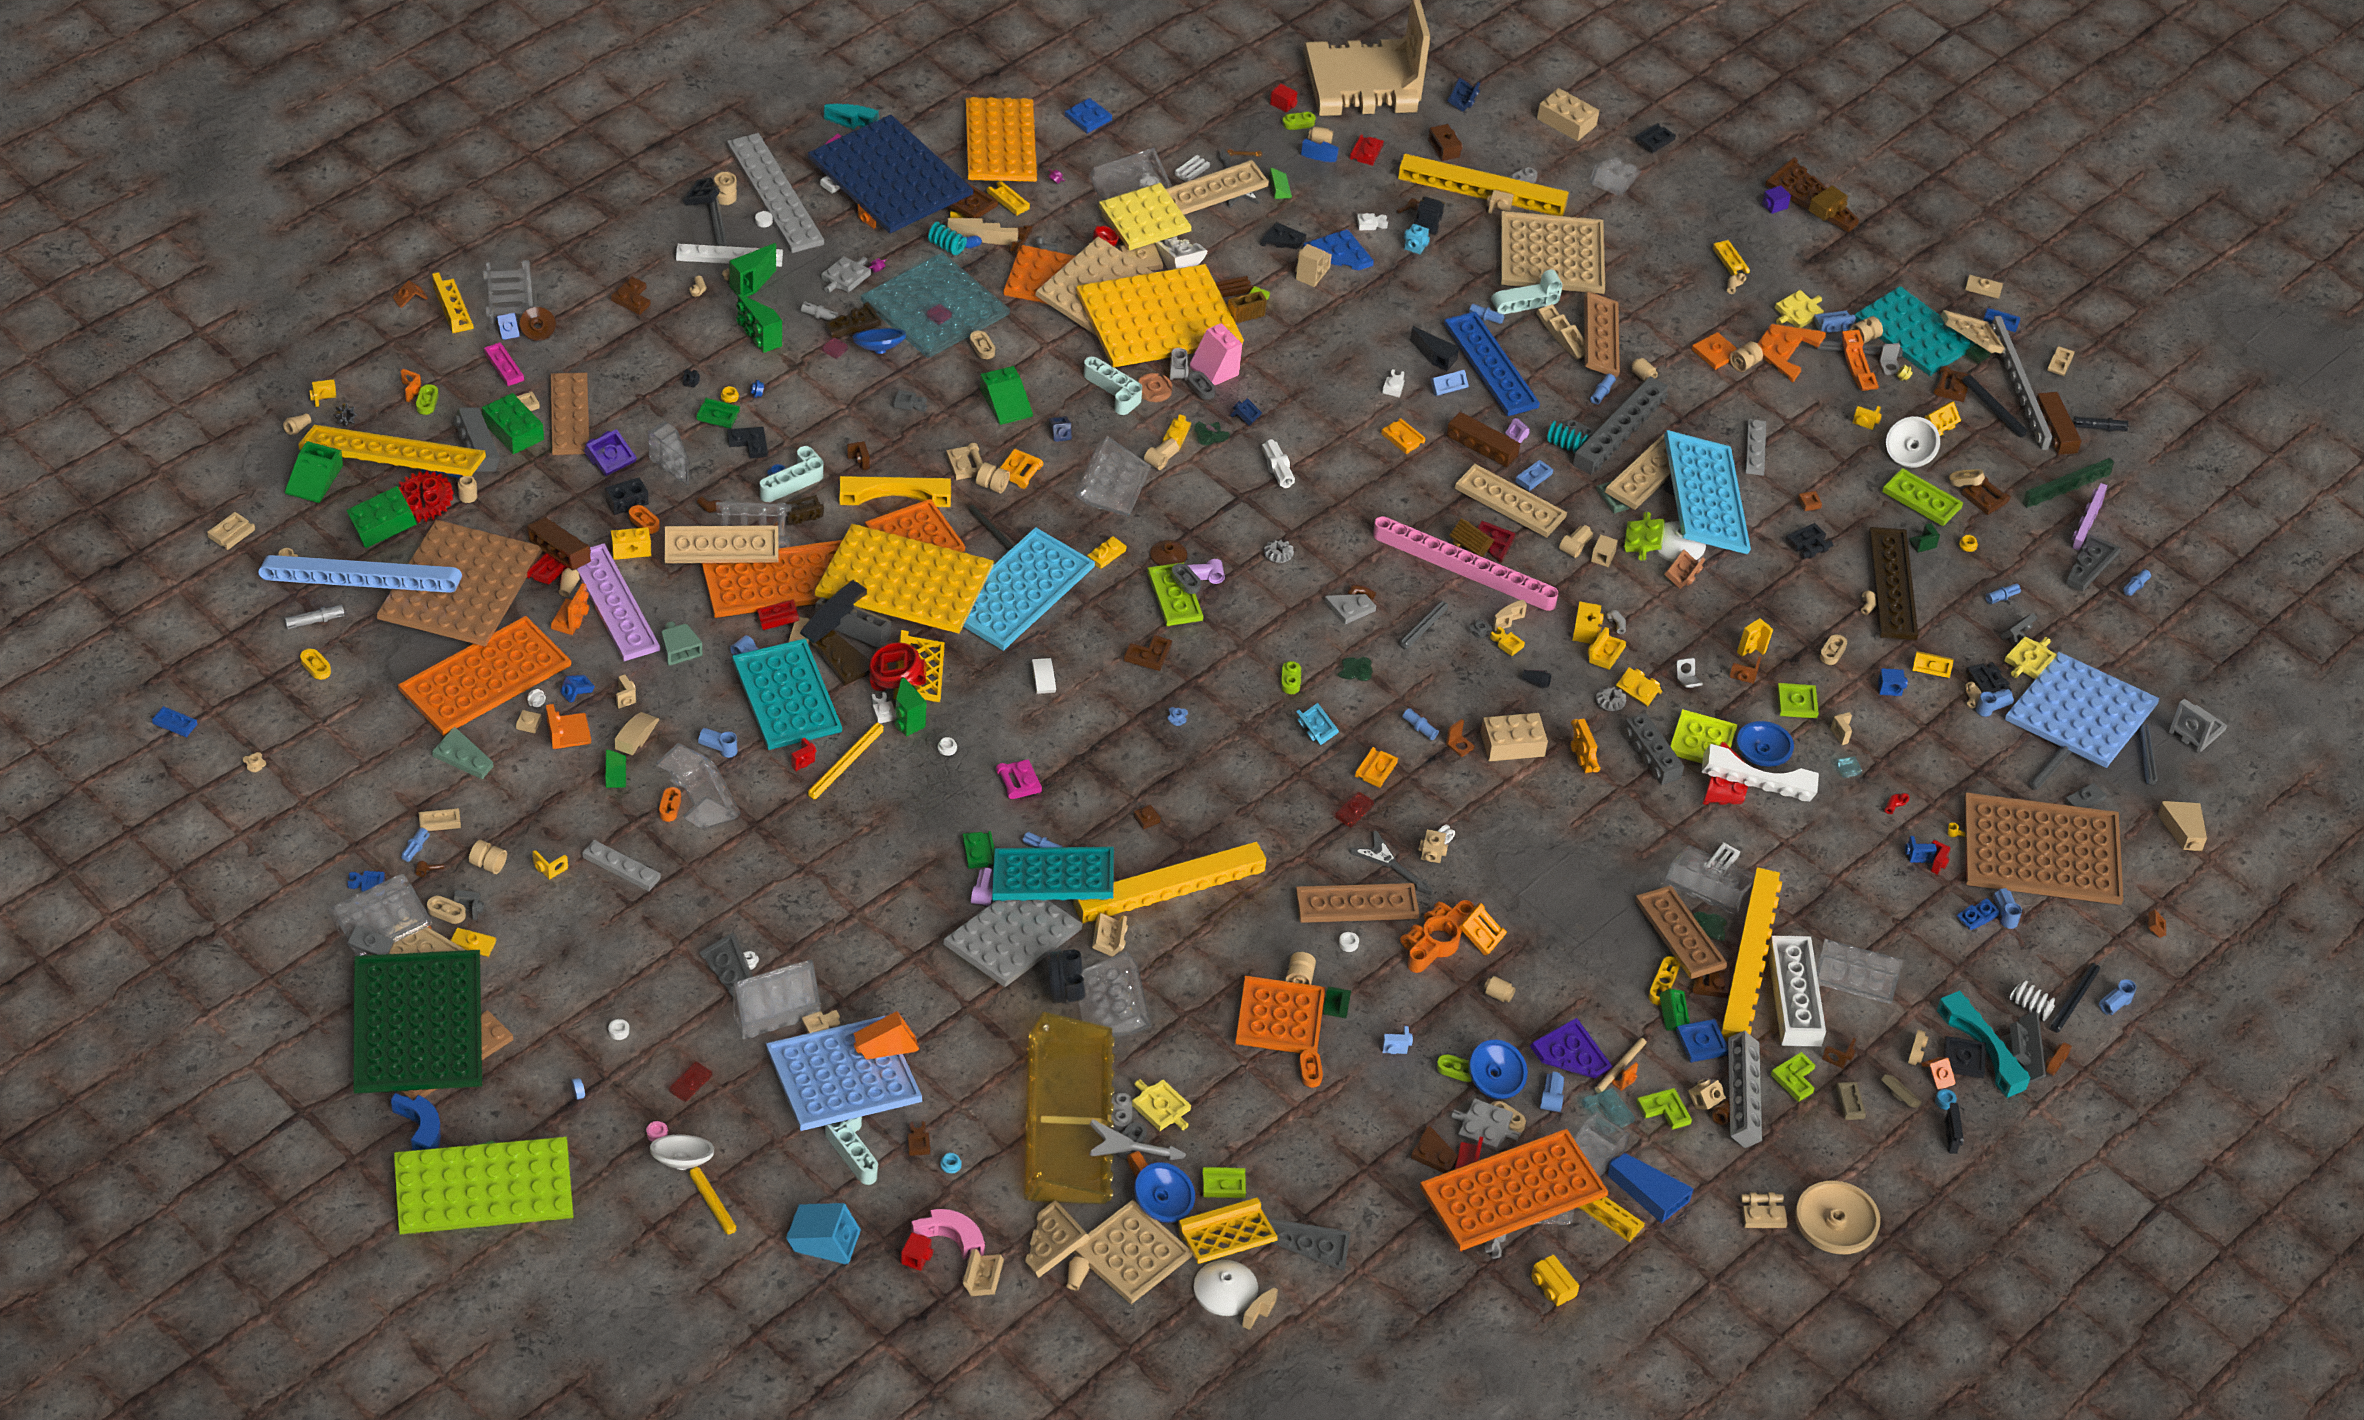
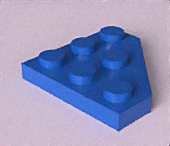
M1348 229L1303 243V248L1309 244L1332 254L1331 264L1342 266L1344 264L1352 266V269L1359 271L1373 266L1374 260Z

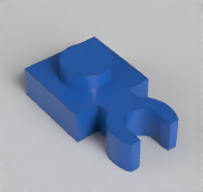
M364 871L363 875L350 872V880L355 881H348V888L356 889L361 887L362 892L382 893L385 872Z

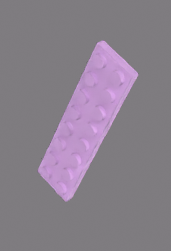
M605 544L590 547L591 562L575 570L579 572L581 582L586 584L589 597L623 661L660 651L658 641Z

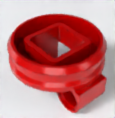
M900 642L885 645L877 650L870 660V683L872 688L877 691H884L887 688H899L902 678H905L915 686L923 685L926 682L927 665L925 659L920 658L917 649L912 645ZM904 660V668L889 670L887 663Z

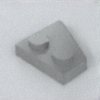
M1366 594L1331 595L1325 597V603L1344 624H1348L1376 611V605Z

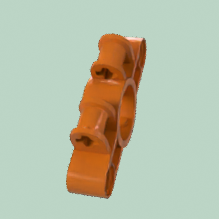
M1468 900L1460 901L1452 909L1445 903L1438 901L1431 911L1425 913L1424 919L1426 922L1424 927L1415 924L1407 934L1401 936V944L1410 951L1407 965L1410 971L1420 973L1437 957H1448L1458 950L1461 933L1463 932L1459 925L1475 907L1472 902ZM1434 931H1444L1451 935L1452 939L1447 942H1440L1433 939L1429 934H1432Z

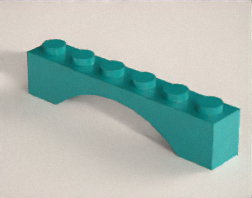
M1961 991L1940 998L1936 1011L1947 1025L1965 1032L1976 1041L1986 1043V1052L1994 1066L1995 1085L2004 1096L2008 1098L2025 1091L2031 1078L2028 1072L2022 1068L2016 1057L2009 1052L2004 1042L1996 1036L1991 1026L1984 1021L1981 1014L1971 1005L1969 999Z

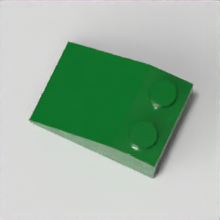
M1014 366L980 374V391L999 425L1033 417L1023 383Z

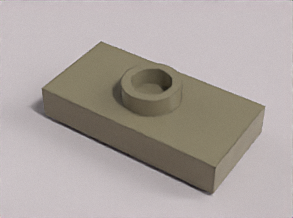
M1885 1074L1881 1079L1893 1090L1892 1095L1900 1101L1904 1100L1910 1107H1919L1921 1101L1894 1076Z
M1857 1082L1837 1083L1836 1090L1844 1120L1865 1119L1866 1113Z

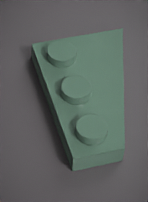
M456 727L452 728L432 751L434 758L480 779H483L493 768V761Z

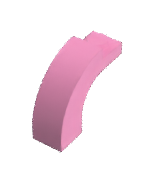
M947 1209L930 1210V1218H919L912 1221L911 1233L922 1234L926 1237H949L958 1244L963 1259L970 1258L972 1249H977L981 1256L984 1255L985 1242L980 1229L970 1218L959 1212Z

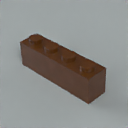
M2058 392L2038 393L2036 400L2052 435L2051 445L2057 455L2078 453L2082 440Z
M1459 412L1448 424L1447 436L1506 468L1519 455L1521 443L1462 412Z
M544 517L527 526L529 542L538 545L541 550L572 571L591 562V549L589 545L548 518Z

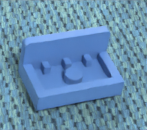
M1847 311L1816 314L1813 320L1819 331L1831 333L1850 330V327L1855 323L1856 317L1855 315H1849Z

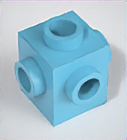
M1412 224L1411 228L1407 229L1404 234V239H1406L1404 249L1421 254L1430 240L1428 236L1429 229Z

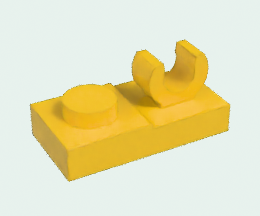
M1179 414L1178 419H1173L1162 443L1167 439L1173 438L1179 445L1180 450L1191 428V422L1186 421V416Z
M1113 536L1098 548H1095L1087 557L1095 561V566L1102 569L1124 553L1126 545Z
M1916 651L1912 671L1950 678L1954 659Z

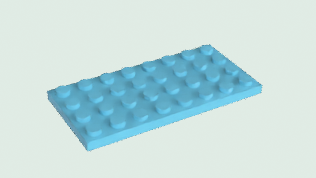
M1667 430L1664 434L1682 538L1748 554L1751 547L1731 446Z
M1035 527L993 565L963 627L1004 651L1093 569L1095 561Z

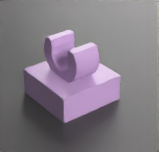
M1513 419L1505 433L1510 438L1522 443L1524 438H1527L1530 429L1519 419Z

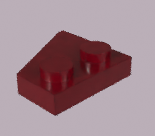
M1481 521L1478 529L1494 539V542L1487 551L1499 563H1502L1516 533Z

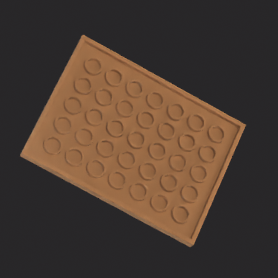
M435 520L408 564L454 567L459 569L462 573V578L457 589L450 593L392 589L378 611L377 619L486 647L526 580L528 569L536 563L542 550L538 545Z
M1965 793L1966 885L1993 889L2007 888L2008 891L2122 905L2123 882L2119 812Z

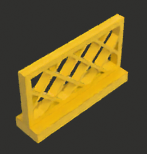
M901 630L898 642L909 645L911 643L918 644L921 647L917 649L918 653L925 651L929 655V657L925 658L928 669L926 671L927 685L924 687L921 685L913 686L925 700L940 702L945 642L908 636L909 631ZM935 647L940 649L934 654L929 648ZM904 660L896 661L895 669L904 668ZM934 660L938 665L933 668L928 662ZM933 674L937 680L932 682L927 676ZM894 688L893 699L897 698L899 688ZM932 688L936 695L929 694L926 690Z
M1258 1197L1179 1220V1236L1182 1241L1185 1240L1198 1264L1277 1241V1235L1263 1213ZM1259 1218L1261 1220L1259 1224L1251 1222L1252 1220H1256ZM1241 1225L1240 1229L1232 1228V1226ZM1245 1227L1255 1229L1254 1233L1245 1232ZM1221 1230L1220 1235H1216V1234L1211 1233V1232H1215V1231ZM1263 1231L1269 1233V1235L1262 1237L1258 1233ZM1227 1232L1234 1234L1235 1237L1234 1239H1230L1224 1237V1235ZM1198 1236L1202 1237L1200 1241L1191 1239ZM1241 1236L1248 1238L1249 1241L1243 1243L1238 1241ZM1206 1238L1216 1241L1214 1245L1204 1243ZM1220 1242L1230 1245L1227 1248L1218 1247ZM1200 1248L1210 1251L1207 1254H1199Z

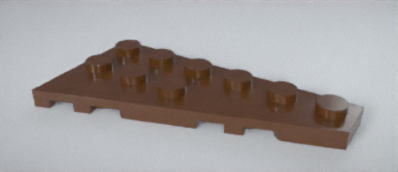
M1793 157L1766 180L1765 186L1771 189L1782 186L1791 195L1790 200L1809 210L1811 199L1827 188L1815 176H1811L1804 165L1800 166L1797 163L1798 160ZM1847 207L1842 211H1837L1834 217L1826 219L1847 232H1850L1859 222V219Z

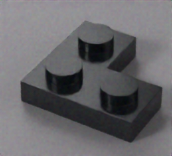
M712 178L698 179L684 197L683 202L685 205L709 204L716 200L721 191L718 186H713L714 181Z
M764 426L727 429L729 447L748 446L750 459L768 457Z

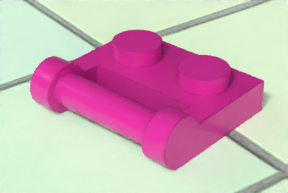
M1029 759L1010 764L1000 763L996 766L995 769L998 775H1001L1010 799L1042 792V786ZM1009 773L1013 774L1019 788L1014 787Z

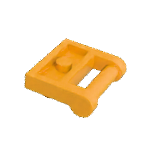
M1014 449L1000 469L1009 471V481L1025 489L1035 472L1043 466V461ZM1030 464L1031 467L1023 477L1020 476L1026 465Z
M1480 902L1459 925V928L1485 956L1494 949L1506 935L1507 931L1494 921L1484 909L1485 906ZM1478 916H1480L1486 922V924L1494 931L1495 934L1491 932V930L1483 923V921Z

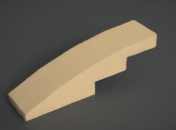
M948 218L947 227L951 228V231H956L957 234H962L964 237L976 235L982 239L983 243L1011 245L1013 241H1018V228H1000V223H983L982 218Z
M1553 304L1538 309L1537 315L1561 346L1576 360L1585 357V340L1576 326H1571L1564 314L1559 315Z

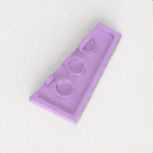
M2100 483L2099 488L2094 489L2091 496L2093 501L2092 503L2088 502L2084 511L2087 514L2085 517H2081L2078 524L2080 529L2079 531L2075 530L2073 534V548L2080 551L2088 531L2098 514V510L2102 506L2107 489L2105 484Z

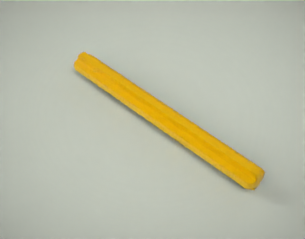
M876 722L808 790V796L812 799H817L884 731V726Z

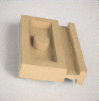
M234 512L207 532L208 538L229 550L255 530V525L253 523L250 524L247 519Z

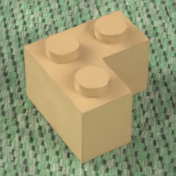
M1309 244L1300 249L1297 254L1298 264L1295 272H1297L1296 280L1315 287L1330 268L1332 254Z

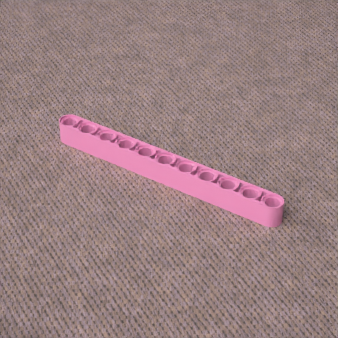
M1378 517L1375 520L1373 537L1378 541L1519 600L1524 599L1526 603L1543 610L1551 611L1556 607L1558 590L1553 586L1387 517Z

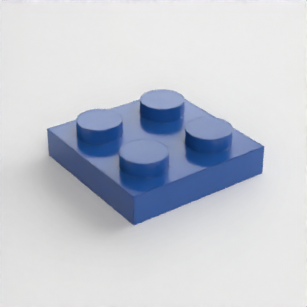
M1091 98L1065 111V117L1085 133H1089L1112 120V114Z
M1715 1019L1677 1026V1035L1690 1063L1728 1055L1729 1049Z

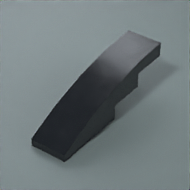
M855 580L850 581L817 611L800 631V634L811 642L816 643L840 625L841 618L854 609V603L867 595V589Z

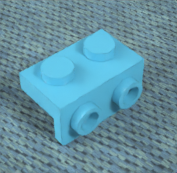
M1318 703L1304 713L1300 709L1296 711L1299 715L1298 722L1303 728L1307 726L1309 729L1307 734L1312 741L1317 740L1322 745L1339 733L1337 727Z

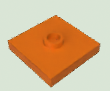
M1717 332L1692 345L1691 350L1716 370L1730 362V354L1737 348Z

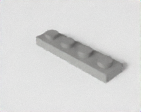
M1748 419L1746 446L1747 474L1764 475L1766 421Z
M593 840L583 852L584 859L647 891H650L661 879L659 872L596 840Z

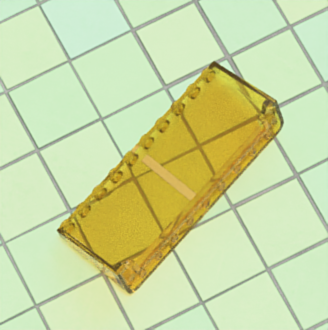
M1042 1012L1031 1030L1028 1041L1025 1200L1033 1202H1053L1056 1200L1058 1203L1106 1204L1112 1199L1113 1189H1111L1113 1171H1111L1113 1154L1089 1155L1092 1149L1104 1142V1139L1090 1125L1091 1120L1094 1119L1113 1129L1114 1121L1111 1120L1114 1109L1111 1098L1114 1093V1087L1112 1086L1114 1053H1112V1047L1115 1038L1112 1037V1028Z

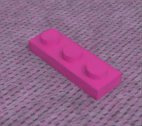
M501 342L484 348L485 355L507 387L524 381V375Z

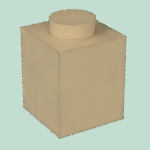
M1600 535L1594 547L1591 562L1609 567L1616 552L1618 540Z

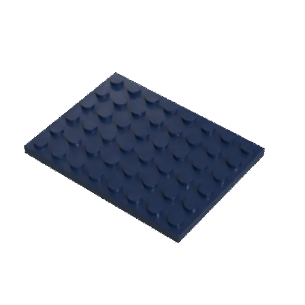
M891 114L808 152V158L889 234L973 194L971 186Z

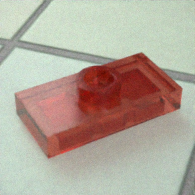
M1358 792L1336 813L1335 818L1351 828L1374 806V801Z
M695 1062L669 1088V1092L687 1102L712 1077V1071Z

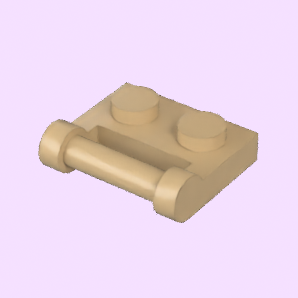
M971 443L967 447L946 450V456L956 480L977 477L983 462L976 443ZM968 455L973 456L976 468H972Z

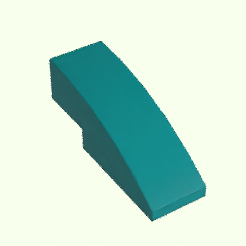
M825 104L824 119L854 130L857 126L862 128L879 120V111L859 105Z

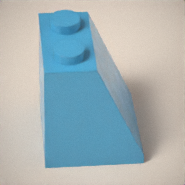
M845 1203L799 1204L786 1239L795 1252L849 1264L861 1229Z

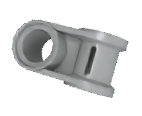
M1183 348L1172 350L1170 380L1176 378L1188 381L1187 351Z

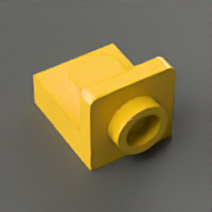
M334 379L312 382L313 390H309L310 399L315 401L316 407H319V399L336 397Z

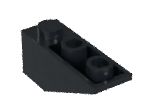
M1415 326L1412 327L1410 341L1432 365L1448 371L1457 361L1459 347Z

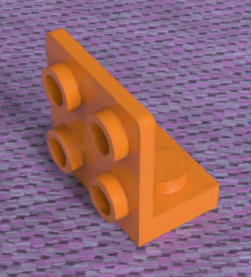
M585 583L581 584L573 600L565 599L551 623V629L573 635L576 628H580L583 616H586L589 611V605H587L589 592H587Z
M554 704L546 705L547 724L553 749L591 744V736L585 713L560 716L559 711L555 712Z

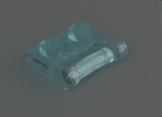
M1613 1088L1594 1096H1587L1582 1100L1583 1106L1590 1110L1601 1125V1130L1604 1134L1634 1123V1115ZM1597 1104L1599 1105V1107L1602 1109V1111L1605 1113V1115L1608 1117V1119H1609L1610 1121H1607V1119L1604 1117V1115L1601 1113V1111H1600V1110L1598 1109V1107L1596 1106Z

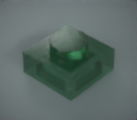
M1975 344L1966 350L1965 355L1975 363L1980 364L1990 357V352Z

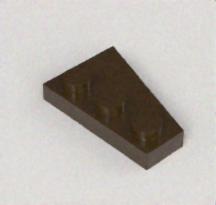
M866 302L862 308H854L850 314L846 316L840 315L826 322L825 329L831 338L866 329H873L882 324L881 318L869 302Z

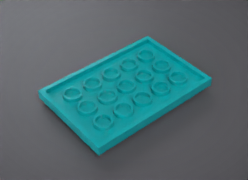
M1901 286L1854 314L1856 322L1863 321L1870 316L1879 319L1883 327V333L1879 339L1885 344L1899 343L1903 349L1902 356L1929 376L1938 372L1940 367L1949 365L1973 350L1977 343L1967 339L1953 328L1946 326L1938 313Z
M806 638L732 656V662L768 750L800 743L804 737L807 740H812L842 732V725Z
M1114 847L995 848L993 900L1113 899Z

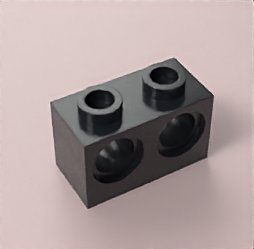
M640 477L606 487L605 501L613 514L617 515L629 511L635 505H649L648 490Z

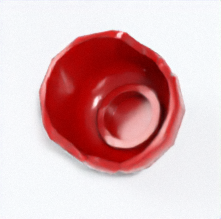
M1097 226L1092 236L1093 241L1100 237L1112 246H1115L1119 239V235H1116L1115 231L1107 226Z

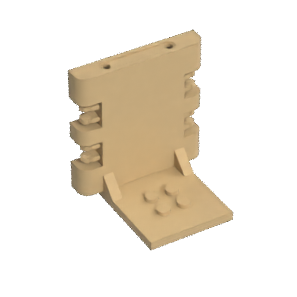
M1411 0L1406 35L1401 39L1379 40V46L1373 44L1372 47H1368L1367 44L1361 45L1360 40L1347 41L1346 47L1345 45H1340V48H1335V45H1330V49L1327 41L1304 43L1303 53L1319 116L1341 115L1342 104L1344 107H1349V104L1359 107L1360 104L1362 114H1374L1375 104L1381 106L1383 102H1386L1387 106H1391L1393 103L1395 113L1417 112L1418 101H1421L1430 41V33L1420 0Z

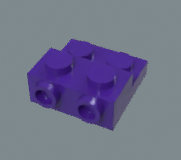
M617 429L612 432L606 431L600 438L596 440L593 438L585 444V454L593 465L597 464L605 477L635 462L637 459Z

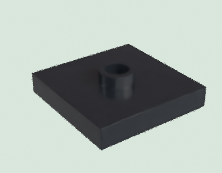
M1945 1036L1944 1058L1949 1059L1952 1073L1984 1078L1986 1043Z

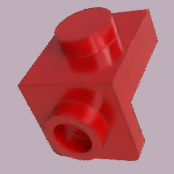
M805 737L801 739V749L791 754V767L795 771L815 762L816 748Z
M1933 840L1931 844H1935L1937 850L1931 872L1938 875L1942 868L1946 869L1950 861L1948 856L1951 847Z

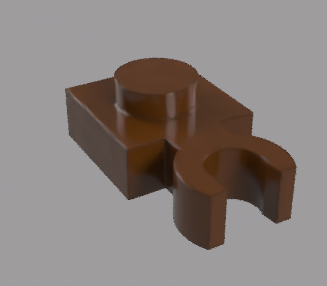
M921 1121L920 1128H915L914 1123L910 1122L909 1131L911 1134H908L909 1156L930 1155L929 1133H925L926 1124L924 1121Z

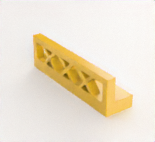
M439 272L433 273V288L452 333L473 329V323L454 279L442 281ZM452 286L450 291L446 290L445 287ZM450 297H453L457 300L455 302H451ZM455 308L462 310L461 313L457 314ZM459 321H465L467 324L459 325Z
M1607 1197L1579 1207L1628 1242L1640 1232L1645 1224Z

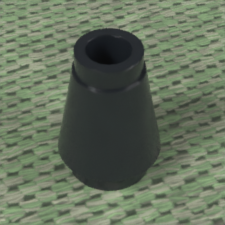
M1525 669L1522 680L1543 689L1544 687H1549L1552 675L1547 670Z

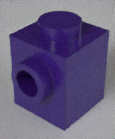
M1782 186L1769 189L1764 193L1762 205L1771 214L1788 208L1791 195Z

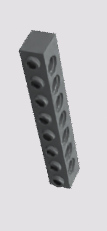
M1650 376L1575 453L1573 466L1590 475L1599 470L1605 460L1608 461L1615 450L1618 451L1621 444L1630 438L1633 431L1636 432L1643 421H1647L1649 415L1657 410L1660 403L1666 401L1668 385Z

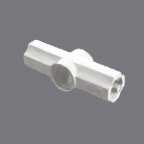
M1273 439L1267 440L1266 443L1262 444V450L1267 458L1269 472L1274 473L1280 486L1289 488L1295 483V478L1290 470L1288 456L1282 453L1277 442L1273 441Z

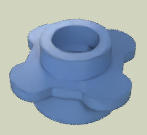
M1175 707L1169 709V722L1176 726L1186 723L1187 719L1185 716L1188 714L1186 709Z

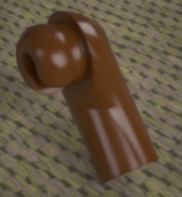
M703 496L697 500V504L708 513H716L725 509V503L720 500L708 501Z
M1352 584L1347 591L1349 595H1357V593L1366 594L1370 600H1373L1376 596L1375 591L1363 585Z

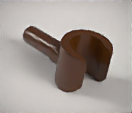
M1411 198L1406 206L1396 211L1398 214L1410 208L1417 211L1420 202L1415 198Z
M1023 238L1019 242L1013 241L1009 251H1015L1018 254L1026 239Z
M419 861L416 865L415 874L416 876L423 877L426 875L427 870L444 869V864L427 865L425 861Z

